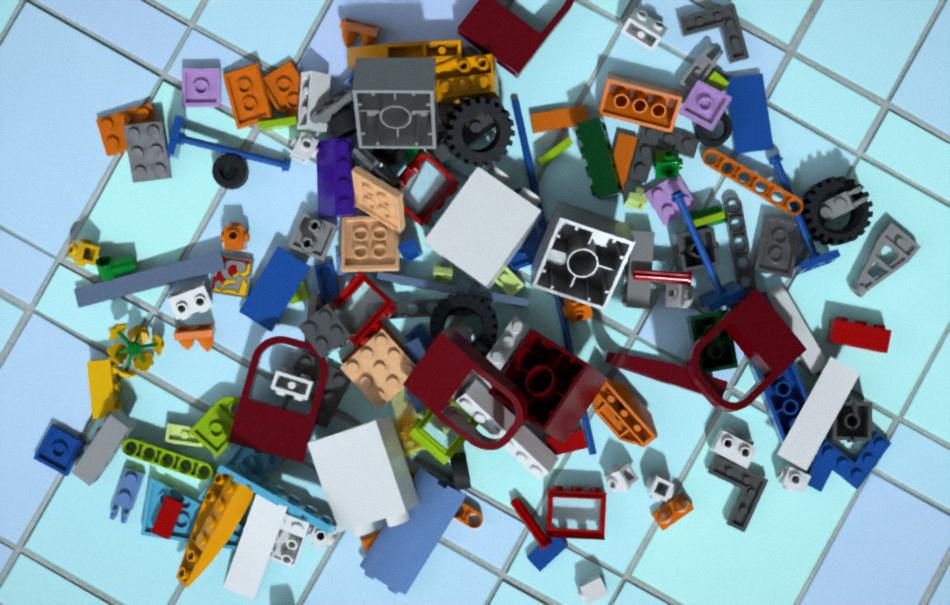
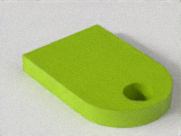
M233 396L220 398L189 430L216 457L230 445L228 440L236 415L231 412V407L233 404L239 403V398Z

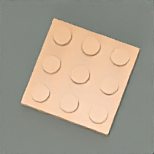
M355 166L352 169L356 207L401 234L406 229L403 193L398 188L388 185L383 179L373 176L368 170Z
M372 216L342 217L341 272L400 271V251L397 248L400 245V233Z
M382 328L340 368L369 401L380 410L405 387L403 383L416 367V364Z

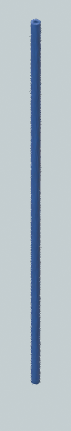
M519 99L513 100L511 102L530 188L540 198ZM540 203L537 208L542 211L543 217L538 222L541 238H543L547 225L542 203ZM554 294L566 350L575 355L567 317H564L562 311L564 306L563 298ZM586 411L581 420L589 455H593L597 452L588 412Z

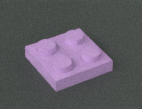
M182 68V107H221V69Z
M698 80L680 108L679 114L713 131L730 104L732 97Z
M679 175L678 177H670L644 193L663 226L682 215L677 203L671 200L672 193L679 190L685 193L684 201L689 211L697 206Z

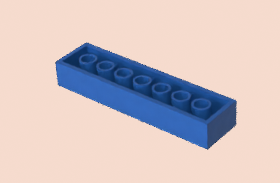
M762 291L761 294L770 303L766 291ZM738 301L725 305L726 309L729 311ZM745 355L754 380L757 382L762 377V374ZM794 362L760 394L780 446L783 444L808 398Z

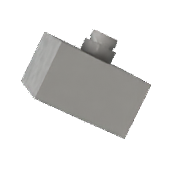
M356 58L352 93L359 149H437L438 98L436 58Z
M558 200L530 268L531 286L605 311L635 244L631 225Z

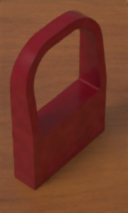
M479 0L457 27V34L478 50H481L485 55L493 54L497 58V64L518 79L569 13L574 0H567L542 33L536 31L498 1Z
M756 288L740 299L690 347L686 357V367L690 379L712 406L724 412H734L749 406L807 349ZM723 329L726 330L762 374V377L738 402H729L721 398L704 378L699 368V355L702 349Z
M451 325L439 333L403 383V386L442 422L470 444L483 450H497L505 446L513 439L527 420L528 405L522 391ZM474 372L508 397L514 405L516 411L515 421L502 438L492 439L484 436L450 405Z
M275 336L263 341L253 353L228 442L293 461L306 462L309 451L307 443L312 441L330 370L327 358H321L310 343L291 337ZM281 343L308 350L317 357L321 367V374L309 414L252 399L261 359L269 347Z
M605 351L602 359L604 363L703 396L690 379L686 367ZM702 373L717 394L723 398L728 382Z

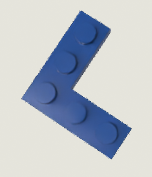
M873 431L872 441H866L854 459L851 460L827 440H823L815 457L852 487L858 489L891 445V442L878 432Z

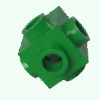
M678 150L655 151L653 165L655 178L678 177L679 169L683 167V160L679 158Z

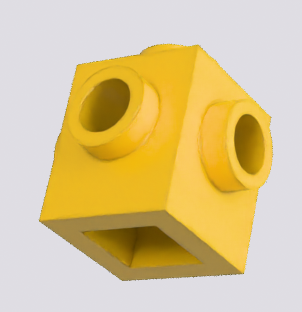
M81 238L80 241L72 240L68 247L67 258L74 260L73 264L85 267V264L95 266L100 247L91 245L92 241Z

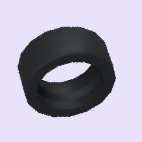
M725 112L720 118L724 124V133L718 139L707 138L702 131V126L695 123L694 132L700 143L708 147H717L726 142L732 132V122Z
M465 452L455 453L450 459L456 490L471 488Z

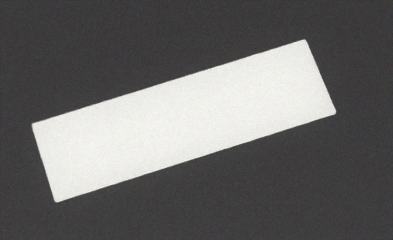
M830 357L777 455L807 471L858 379L860 372Z
M256 494L223 588L254 600L287 511V506L280 504L277 506Z

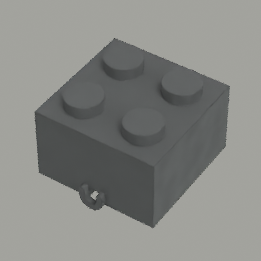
M714 227L697 228L712 265H720L718 255L719 243L716 242ZM689 230L670 234L677 272H688L705 268Z
M336 302L327 303L298 326L321 358L330 355L339 347L345 346L347 344L346 341L358 333Z
M851 399L845 401L827 433V439L847 440L849 443L872 441V402Z

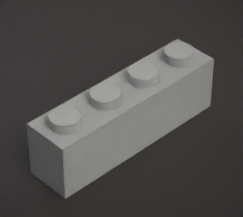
M632 230L635 244L626 262L627 273H623V284H626L625 292H622L621 303H624V308L649 309L651 281L633 280L634 269L652 270L655 232Z
M120 409L113 413L109 412L102 420L104 422L103 426L97 428L93 434L95 437L93 441H89L84 447L85 453L83 456L80 455L74 462L75 468L71 473L88 486L99 480L137 424Z

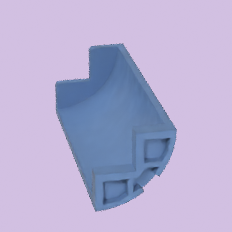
M422 467L419 468L412 480L420 504L408 511L411 520L393 527H388L386 522L359 565L365 570L364 574L373 580L376 578L387 585V589L395 594L398 592L407 594L467 496Z

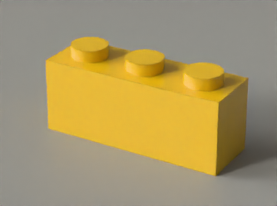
M110 359L87 362L93 419L104 418L109 412L113 413L117 409L123 411L122 401H119L121 385L120 382H117L118 371L114 369L119 366Z

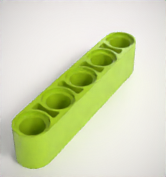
M140 438L126 439L122 444V451L127 456L199 480H208L216 473L215 465L209 461ZM131 441L137 446L134 452L129 448ZM148 448L154 449L155 455L153 458L148 456ZM167 454H171L173 456V462L171 464L167 463L165 460V456ZM185 460L191 462L190 470L184 468L183 463ZM203 466L209 468L210 474L208 476L203 475L201 471Z

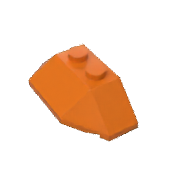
M607 379L593 401L594 412L619 440L645 447L658 437L651 413L625 384Z

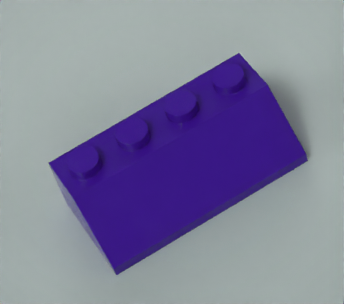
M332 138L319 141L316 146L319 148L317 152L318 218L356 217V202L352 178L355 159L351 157L352 151L355 148V141L353 138Z

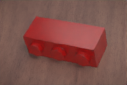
M836 316V319L829 320L825 342L887 353L892 330L885 329V325L874 324V327L867 326L865 321L855 320V323L848 322V318Z

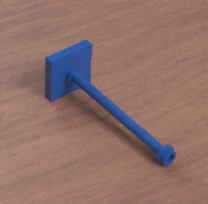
M175 115L166 151L171 158L178 159L181 145L185 143L225 154H234L241 158L280 167L283 172H289L291 160H288L286 157L284 160L186 136V120L184 117Z
M780 154L771 156L769 164L774 165L783 189L794 195L781 164L783 157ZM796 201L789 204L793 212L800 209ZM802 213L794 216L810 254L809 260L799 263L794 268L797 275L832 263L840 257L838 249L820 255V252L817 253Z
M682 190L672 193L671 200L677 203L714 286V290L698 297L700 303L713 312L747 295L745 289L734 281L721 285L685 204V193Z

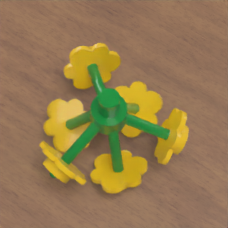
M120 323L110 329L108 338L115 340L120 336L128 346L126 348L125 345H119L118 342H115L113 346L108 347L107 352L110 355L109 359L119 365L127 358V352L130 354L125 367L114 368L121 377L130 378L137 376L134 370L129 369L132 359L135 364L134 368L142 372L148 371L149 367L154 365L153 354L150 352H140L141 349L153 347L154 352L160 356L165 344L164 340L157 333L152 337V343L144 344L145 341L149 340L147 335L148 329L146 327L140 328L138 325L127 331V336L130 338L128 340L123 334L127 324Z

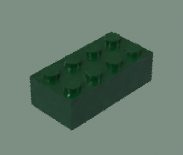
M597 117L577 123L578 129H575L577 139L581 140L583 145L580 151L583 159H586L588 166H585L588 178L592 179L593 185H590L592 195L596 196L599 200L623 195L624 192L605 121Z

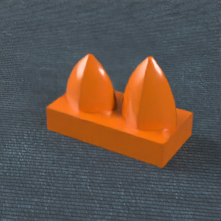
M343 18L339 27L342 29V40L347 48L355 41L358 33H360L363 46L372 45L381 30L380 26Z
M215 323L176 326L173 333L174 341L178 340L183 348L190 350L194 344V339H197L200 346L206 352H209L214 341Z
M681 492L651 515L664 531L692 511L694 507L684 493Z

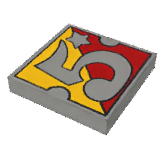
M223 256L226 270L212 273L209 292L247 298L250 291L254 261Z

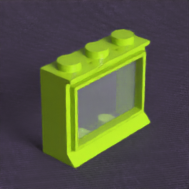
M455 397L450 405L476 428L479 423L455 402L457 399ZM426 407L422 412L424 417L422 419L417 418L411 425L413 430L409 435L445 465L465 442V439Z

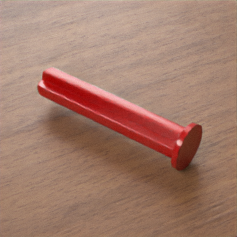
M634 269L633 280L679 283L691 286L692 271L685 273Z
M516 497L510 502L512 507L541 547L540 551L544 550L553 541L550 542L520 498Z

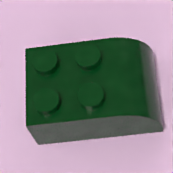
M728 310L686 317L691 346ZM725 329L702 349L699 355L701 373L738 367L734 340Z

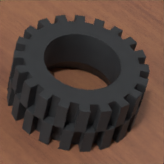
M471 95L468 99L463 97L459 99V104L453 103L450 106L453 108L452 111H447L445 114L448 117L447 120L442 122V126L445 128V131H442V137L446 140L444 144L449 148V152L470 166L482 167V164L490 166L493 165L491 162L493 160L499 162L501 160L500 155H506L509 152L506 150L507 145L512 147L513 141L510 140V136H515V131L511 129L514 123L513 120L509 119L510 113L500 103L480 95L479 97ZM478 113H486L491 116L495 123L496 133L494 139L483 149H470L463 141V126L471 116Z
M835 176L829 177L814 184L809 188V191L805 192L803 195L804 200H802L804 208L801 213L809 233L813 236L812 240L815 242L821 241L820 244L823 245L830 244V246H836L858 239V236L866 232L864 228L869 227L871 221H868V218L873 217V211H869V207L873 206L872 201H866L851 210L850 219L841 230L827 228L818 217V205L825 195H839L847 190H852L861 185H855L856 180L852 178L845 180L846 177L844 176L837 178ZM860 191L852 196L857 201L861 197H869L870 195L868 191L864 193Z
M459 291L454 296L451 293L447 295V299L444 300L442 298L439 301V305L433 309L429 326L431 340L434 342L439 333L445 329V322L450 314L457 310L467 309L475 312L482 321L483 331L481 335L470 344L485 356V353H489L496 341L498 332L496 312L494 308L490 307V302L488 300L485 302L483 296L479 294L476 297L473 296V292L469 291L468 294H463L462 291Z

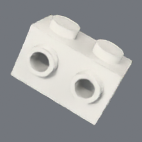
M635 8L622 28L621 33L653 52L668 27L664 26L661 21L648 16L645 11Z
M204 281L167 295V300L176 320L180 318L181 320L188 319L196 312L204 313L213 306V301Z
M287 368L276 370L270 388L276 390L275 394L285 397L286 394L294 396V400L300 402L310 400L316 382L311 380L312 376L303 373L300 376L294 375V371Z
M728 428L725 431L720 429L709 450L748 469L758 449L753 446L754 442L745 437L742 440L737 438V433Z

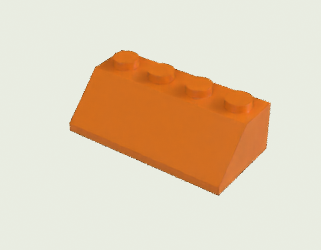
M608 72L598 115L672 133L682 102L683 90Z

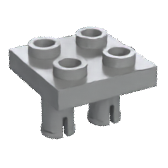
M302 212L288 247L324 262L339 226Z

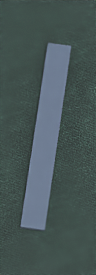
M217 251L118 277L111 281H103L74 289L78 308L223 271L226 270L222 251Z
M385 272L377 273L378 281L448 294L452 293L454 295H457L459 291H462L463 294H468L469 291L473 292V296L477 297L478 294L483 296V300L524 308L528 307L530 300Z

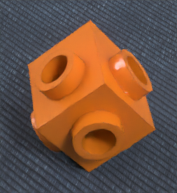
M229 223V226H224V231H221V242L224 243V250H247V242L250 241L249 230H246L245 226H241V223Z
M563 298L565 306L562 307L565 318L569 317L571 324L593 317L591 306Z

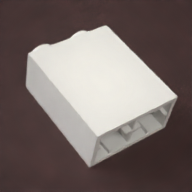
M494 165L487 172L480 167L475 169L423 241L428 248L487 290L492 288L543 217L542 211L537 208L542 200L525 187L518 194L507 187L506 184L511 178Z
M391 415L307 443L333 522L337 526V533L351 529L353 536L359 537L375 531L374 522L381 519H386L388 527L411 520L408 511L420 504Z

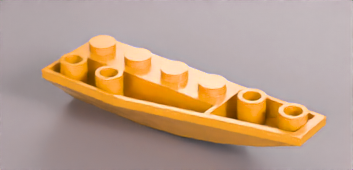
M461 40L401 42L347 48L348 68L355 69L356 58H436L437 66L452 59L462 58Z
M493 54L456 58L436 66L438 104L460 103L459 99L463 97L468 99L471 95L477 97L479 95L485 96L490 99L499 98V83Z
M217 473L201 504L176 575L179 582L186 588L200 576L227 543L255 494L249 490L250 485L244 486L232 481L233 476L230 474L221 475Z

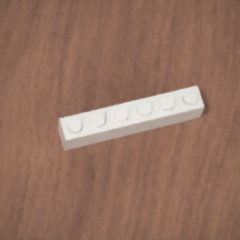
M475 379L463 389L455 402L494 439L502 438L513 425L516 417L501 402L488 394L489 391ZM525 425L522 426L511 441L503 446L538 480L549 474L559 459Z

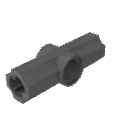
M359 146L354 148L351 157L364 169L368 170L378 179H383L393 188H401L403 181L389 169L390 166L384 159L376 156L370 149H359Z

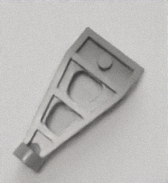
M889 223L877 237L857 281L851 286L850 290L856 296L863 298L867 291L908 263L921 246L895 224ZM884 246H888L898 255L897 259L891 264H885L880 260L879 256ZM873 263H876L883 269V272L875 279L868 274Z

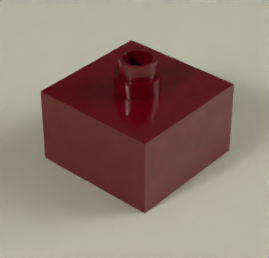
M532 328L502 371L524 394L528 405L527 420L563 444L566 443L608 379L590 364ZM492 386L488 394L515 411L510 399Z

